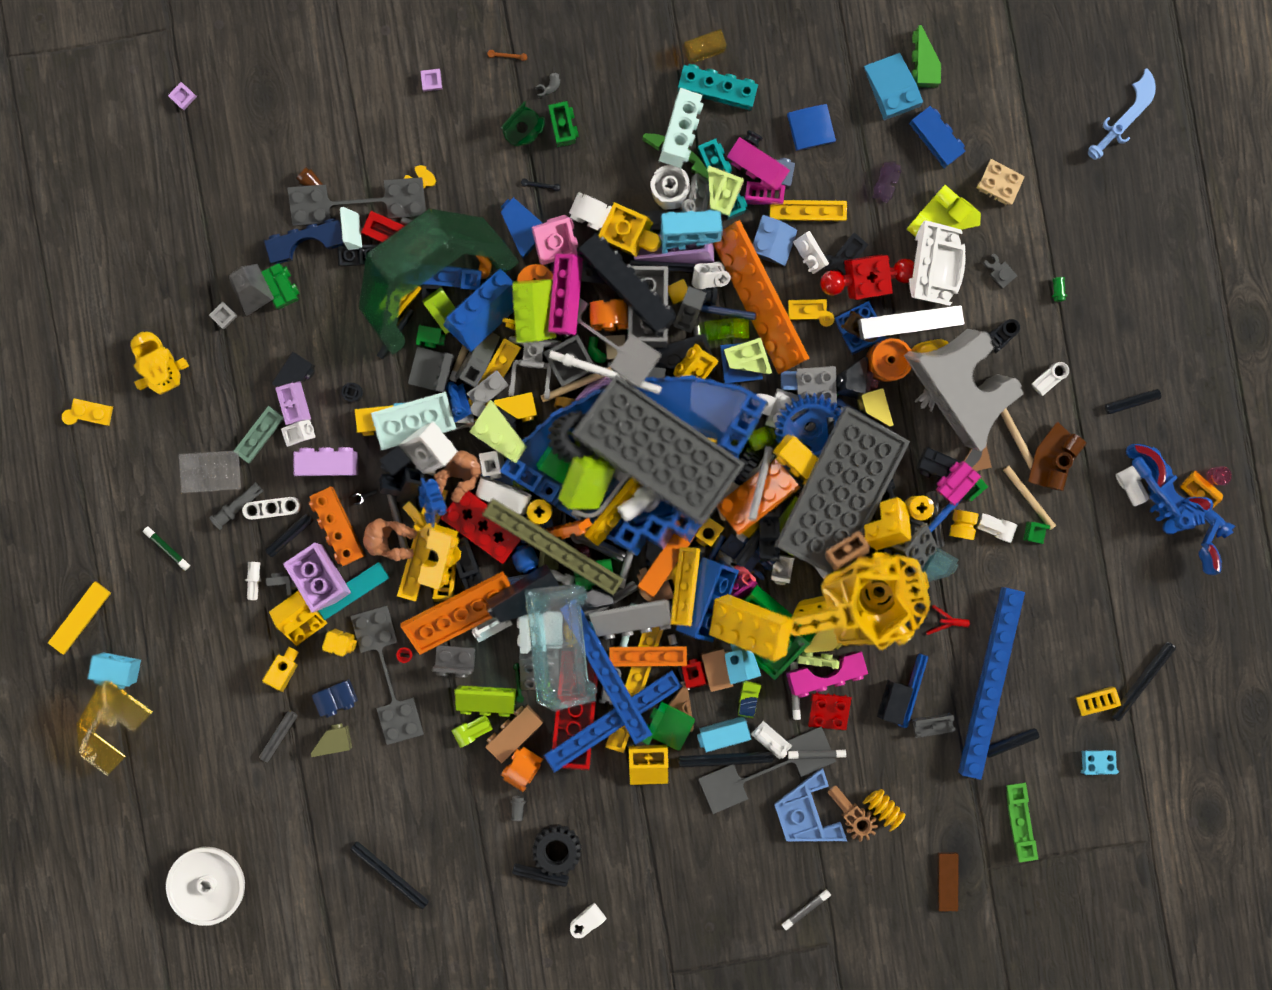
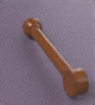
M489 50L487 53L490 58L498 56L517 58L522 61L527 60V55L524 53L516 55L497 53L494 50Z

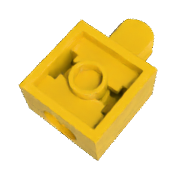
M614 202L600 230L599 237L603 236L610 246L634 257H637L641 248L650 252H656L661 247V238L656 233L649 231L653 222L648 217Z

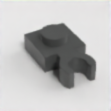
M992 254L991 258H993L994 263L989 264L985 260L983 264L986 268L993 270L989 275L1003 289L1017 275L1006 262L1000 264L998 256Z

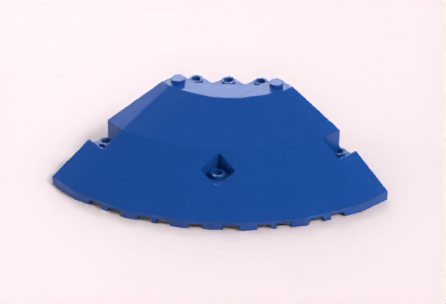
M692 375L681 377L667 376L665 378L646 377L645 382L662 387L660 394L635 387L707 438L717 440V445L737 459H739L738 455L747 440L750 439L767 404L766 400L741 386L728 383L723 384ZM605 389L595 390L581 400H576L573 404L560 408L550 414V417L545 422L539 424L535 431L522 440L527 448L517 463L508 458L500 470L508 478L553 504L554 507L577 521L578 519L571 514L573 510L568 509L558 499L563 484L540 471L536 464L549 446L548 443L551 442L548 439V434H551L549 428L553 426L552 423L559 417L571 412L580 411L582 414L588 413ZM572 427L569 429L572 433L576 430ZM568 434L569 440L574 444V438ZM733 440H737L738 445L733 446L731 445V442ZM610 484L608 485V488L606 490V493L604 495V498L601 502L599 509L615 489V487H613ZM549 488L553 489L550 495L546 493ZM670 505L671 516L659 519L652 515L645 524L636 527L633 519L627 522L621 518L606 536V539L638 556L647 540L664 550L673 533L691 542L699 527L702 526ZM599 509L580 510L584 513L591 514L598 511ZM599 516L590 518L591 523L593 524Z

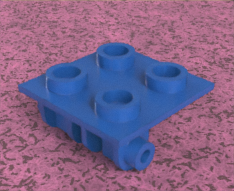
M421 478L419 503L421 508H425L426 512L424 515L427 524L430 523L433 528L435 526V514H446L447 507L443 496H441L437 481L429 479L425 483L424 479Z

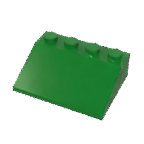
M758 585L743 599L790 619L792 617L788 610ZM790 633L786 656L775 661L754 653L758 666L776 680L811 644L815 633L799 636Z

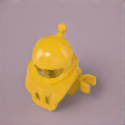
M140 332L131 340V349L135 355L136 363L133 366L144 377L134 382L137 389L141 391L149 386L150 389L161 395L179 386L181 376L179 371L189 367L186 359L181 358L175 362L170 350L163 347L160 339L152 332Z

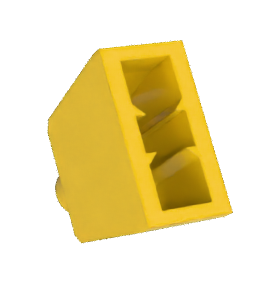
M288 647L284 656L278 654L263 682L283 692L297 667L294 660L299 652ZM286 663V670L281 671V665Z

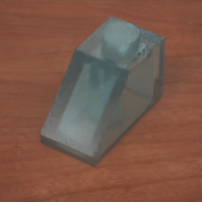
M937 548L935 553L928 559L922 572H926L929 582L948 577L957 570L959 559Z

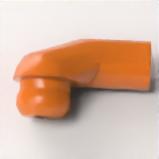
M481 250L475 256L480 262L478 270L482 271L481 279H486L490 275L492 263L485 252Z

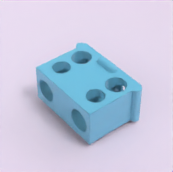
M1082 751L1081 773L1085 775L1119 773L1116 765V751Z

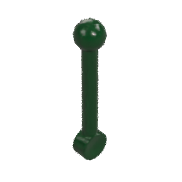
M515 663L513 669L516 674L518 692L516 700L518 703H522L524 697L521 693L520 664Z

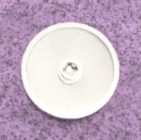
M199 847L183 854L172 865L166 881L167 898L172 909L182 919L196 925H213L227 919L239 907L245 891V879L238 862L227 852L214 847Z

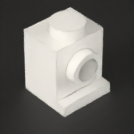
M498 451L479 454L483 477L490 476V479L501 478L502 473L500 470L504 465L503 454Z

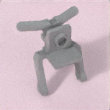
M510 336L508 339L510 342L524 345L523 360H516L513 363L509 396H514L517 367L522 366L547 369L544 399L549 400L551 366L549 363L542 362L543 349L553 348L561 344V342L557 340H541L517 343L516 336Z

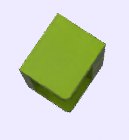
M440 287L424 298L422 302L444 333L447 334L449 331L443 324L456 308Z

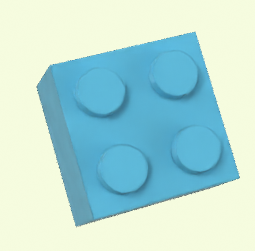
M105 652L93 655L88 679L94 680L96 684L105 685L106 683H112L113 687L124 689L125 686H130L137 682L141 660Z

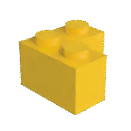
M898 497L880 502L882 520L864 525L867 543L877 551L911 541L908 505Z

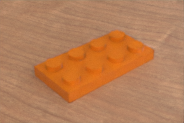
M776 459L769 464L756 521H751L748 518L759 472L716 505V508L738 535L800 488L799 484Z

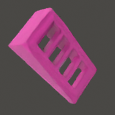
M747 181L745 201L747 204H783L785 185H780L778 188L779 196L777 199L774 198L775 190H777L771 186L768 189L760 184V182ZM753 190H756V196H752ZM760 190H764L763 197H759ZM768 190H771V198H767Z

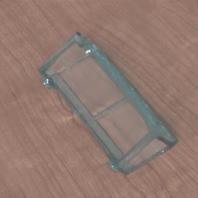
M574 584L525 590L537 703L556 711L596 701L595 694L597 689L595 684L588 680L580 606L587 599L584 587Z

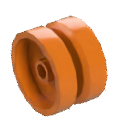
M894 338L875 343L870 347L866 355L868 357V372L873 378L883 382L904 378L912 368L904 357L907 352L911 351L910 347L902 340Z

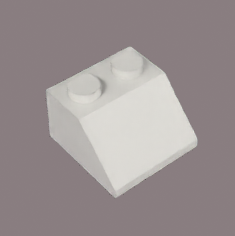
M434 422L422 426L399 444L422 474L445 466L457 453L452 442L445 437L441 429Z

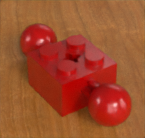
M881 254L844 260L846 275H842L838 271L826 272L820 281L821 289L828 295H837L842 292L844 287H847L849 299L856 300L892 294L891 279H896L901 283H909V279L913 278L915 263L910 259H901L895 263L894 267L890 268L888 255Z

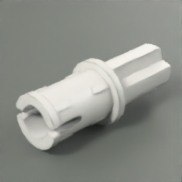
M248 562L247 579H245V581H248V600L258 599V582H261L259 580L260 562Z

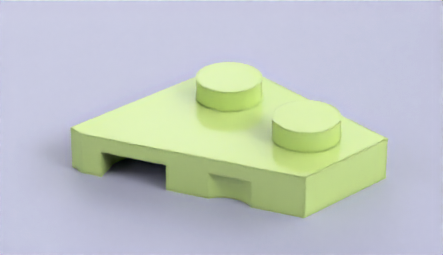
M761 338L724 349L730 369L763 374L772 373Z

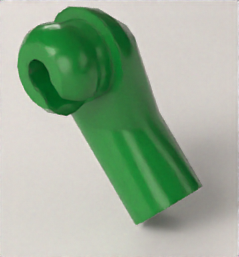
M589 337V356L596 363H604L607 356L598 349V337Z

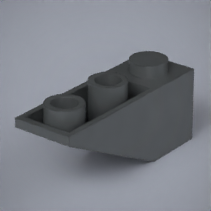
M492 332L472 352L469 351L455 377L476 388L486 371L500 336Z

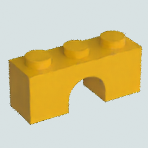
M437 524L430 530L426 548L434 550L438 554L439 560L438 562L427 560L422 564L417 583L437 590L443 585H447L450 577L448 569L449 567L451 568L454 562L453 550L457 548L459 542L457 538L458 531Z

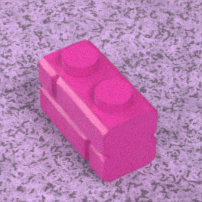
M964 461L960 463L955 462L949 469L951 473L947 477L943 476L936 484L938 487L935 490L954 506L981 478Z

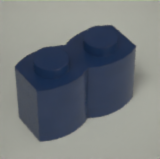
M349 679L312 695L320 717L325 715L326 718L337 714L336 710L343 708L345 711L354 707V703L358 701Z

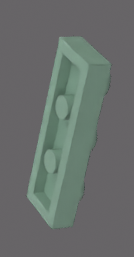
M268 406L233 452L247 463H251L284 420V417Z

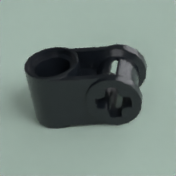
M1006 320L988 333L995 354L1019 333L1020 324L1017 320ZM1007 323L1013 324V333L1007 332Z

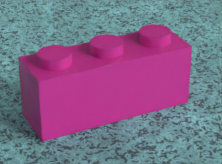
M740 137L727 155L732 160L731 165L739 170L743 167L747 170L745 174L754 180L756 177L760 178V184L768 189L772 186L778 190L790 171L784 165Z

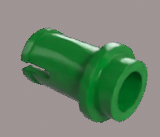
M1065 277L1052 278L1054 290L1052 298H1054V302L1066 301Z

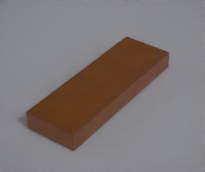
M938 853L939 911H958V853Z

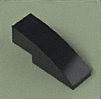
M462 537L459 538L457 546L461 551V559L455 564L465 590L484 580L468 538Z

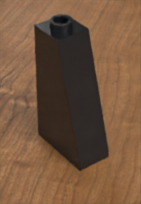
M545 564L486 601L490 606L487 610L491 617H496L502 623L565 603L568 600L553 573Z

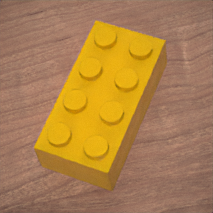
M727 594L714 601L709 635L775 661L786 656L793 619Z

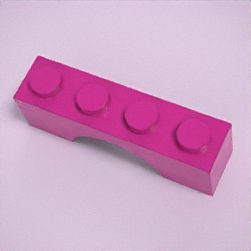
M861 651L841 655L839 657V669H835L831 674L824 677L813 675L806 667L786 672L791 693L795 696L798 695V698L808 696L809 692L816 690V692L825 691L827 686L833 684L834 687L846 684L845 681L850 679L852 681L861 680L863 675L868 674Z

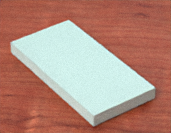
M446 392L371 413L381 450L399 446L401 442L422 426L432 422L441 429L442 433L456 430Z

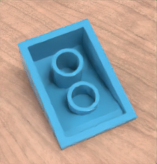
M900 53L864 66L884 120L916 109L923 103L917 84Z

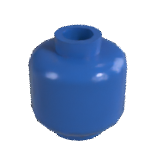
M520 545L515 548L511 558L517 572L525 575L535 571L539 565L535 549L533 547H526V545Z

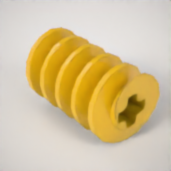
M912 496L905 501V504L908 505L909 517L926 520L933 514L934 504L926 496Z
M541 499L534 500L527 508L528 518L535 524L546 523L551 518L553 512L549 502ZM538 506L545 510L541 517H539V514H535V510L539 508Z
M883 789L875 790L866 797L863 804L870 802L868 809L875 808L874 816L879 813L881 814L878 820L882 821L885 819L886 821L883 826L891 825L890 832L902 823L905 813L903 811L899 812L900 808L894 806L895 802L893 800L889 801L890 797L884 795L885 791Z

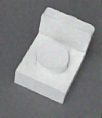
M310 420L300 421L281 428L287 447L315 438L314 428Z

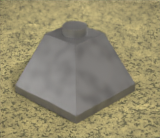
M258 264L241 267L229 275L230 283L246 316L274 299Z

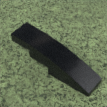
M777 505L759 519L760 561L780 560L779 547L775 546L780 536V505Z

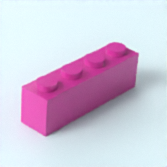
M555 254L548 331L560 335H576L583 258L574 254Z

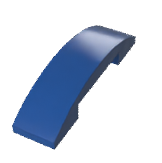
M404 264L402 283L441 285L477 290L480 287L482 271L443 265Z

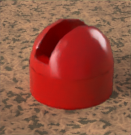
M400 648L396 654L397 659L402 663L409 662L412 659V651L409 648ZM400 653L410 654L409 658L400 657Z

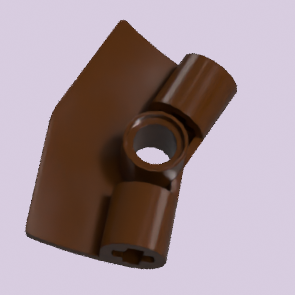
M1056 422L1036 449L1028 482L1053 490L1064 491L1069 468L1087 443L1078 435L1071 434L1059 422ZM1061 456L1066 460L1065 466L1059 464Z

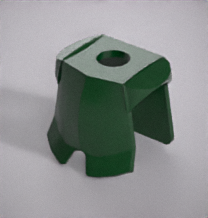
M526 101L501 126L505 139L513 146L531 143L542 132L545 118L539 117L535 111L525 107ZM520 122H524L528 126L527 131L524 133L517 131L516 127Z

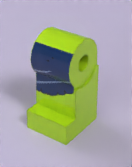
M742 681L738 716L754 718L761 688L760 683Z

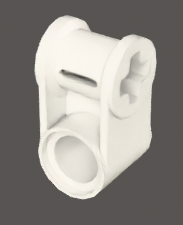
M721 262L699 263L694 266L692 285L697 289L722 287L730 282L731 276L724 270V265Z
M593 903L573 919L570 925V932L575 938H582L606 920V917L598 906ZM575 925H583L582 931H575Z

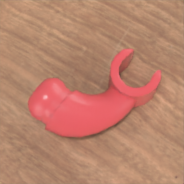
M738 565L734 566V569L739 570L738 576L742 575L741 579L747 586H749L747 583L749 578L754 582L756 581V578L748 569Z

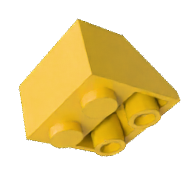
M299 590L269 611L275 626L296 646L327 624L319 611L311 612Z
M667 745L629 746L630 785L668 784Z

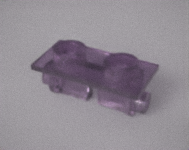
M895 161L885 162L880 170L881 175L874 186L872 198H881V201L886 203L892 199L895 187L890 185V183L897 184L902 172L900 170L901 166L897 165Z

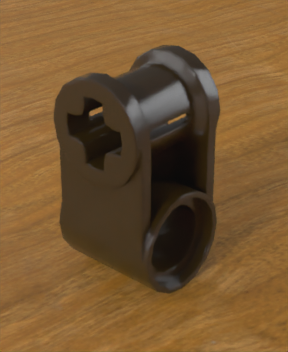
M850 311L849 318L845 324L841 325V328L861 339L858 320L865 318L854 311ZM878 337L861 340L865 342H874L878 339Z

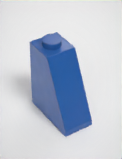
M513 197L511 201L508 199L501 206L503 209L501 214L520 256L525 259L536 246L531 227L543 223Z

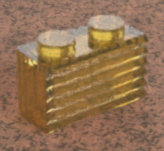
M719 29L685 41L684 49L689 63L692 64L693 62L696 63V61H703L707 57H714L718 53H724L727 44L722 30Z

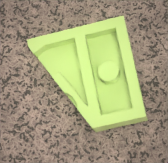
M708 166L710 208L730 216L744 179Z
M803 651L796 659V662L799 664L820 667L829 666L839 669V661L836 658H832L833 654L821 653V656H813V652L806 653Z

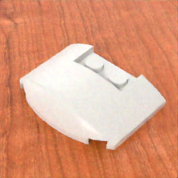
M930 221L922 222L915 238L918 244L913 278L909 279L912 298L947 306L952 304L949 300L953 294L958 293L965 269V244H961L958 235L963 234L961 229Z

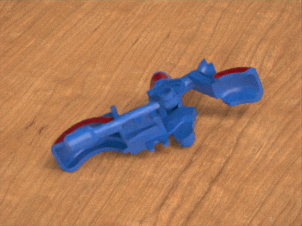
M1143 444L1129 445L1126 449V454L1129 458L1134 459L1132 465L1140 477L1147 481L1148 491L1150 492L1148 495L1155 503L1150 508V513L1155 510L1160 513L1159 517L1155 520L1161 521L1164 518H1169L1162 527L1163 531L1169 535L1178 531L1193 529L1197 525L1205 524V521L1208 522L1210 526L1201 543L1203 547L1198 555L1205 574L1217 575L1221 573V557L1217 548L1211 542L1215 533L1217 538L1220 536L1225 538L1232 534V529L1235 525L1225 522L1220 515L1212 510L1213 501L1207 497H1188L1185 499L1178 495L1173 486L1177 476L1172 474L1171 467L1165 463L1157 448Z

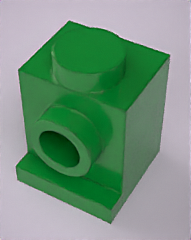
M419 325L416 339L417 346H422V343H425L424 346L429 348H436V345H445L446 334H443L442 329Z

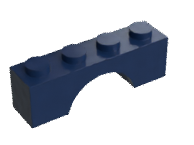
M334 218L324 221L325 224L319 226L317 224L308 225L306 229L301 231L298 229L290 230L287 232V235L280 236V234L269 236V240L264 242L270 263L276 265L292 261L297 246L307 240L320 241L329 250L335 249L338 246H345L341 222L339 220L336 221Z

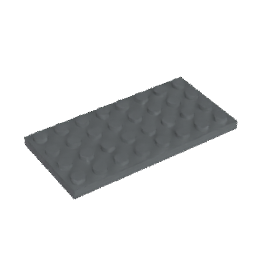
M615 375L572 434V437L677 510L693 519L700 526L705 523L745 464L618 375Z
M844 406L775 546L828 574L834 573L835 571L825 557L826 551L846 538L852 537L857 531L862 536L864 535V525L870 523L910 441L848 406Z

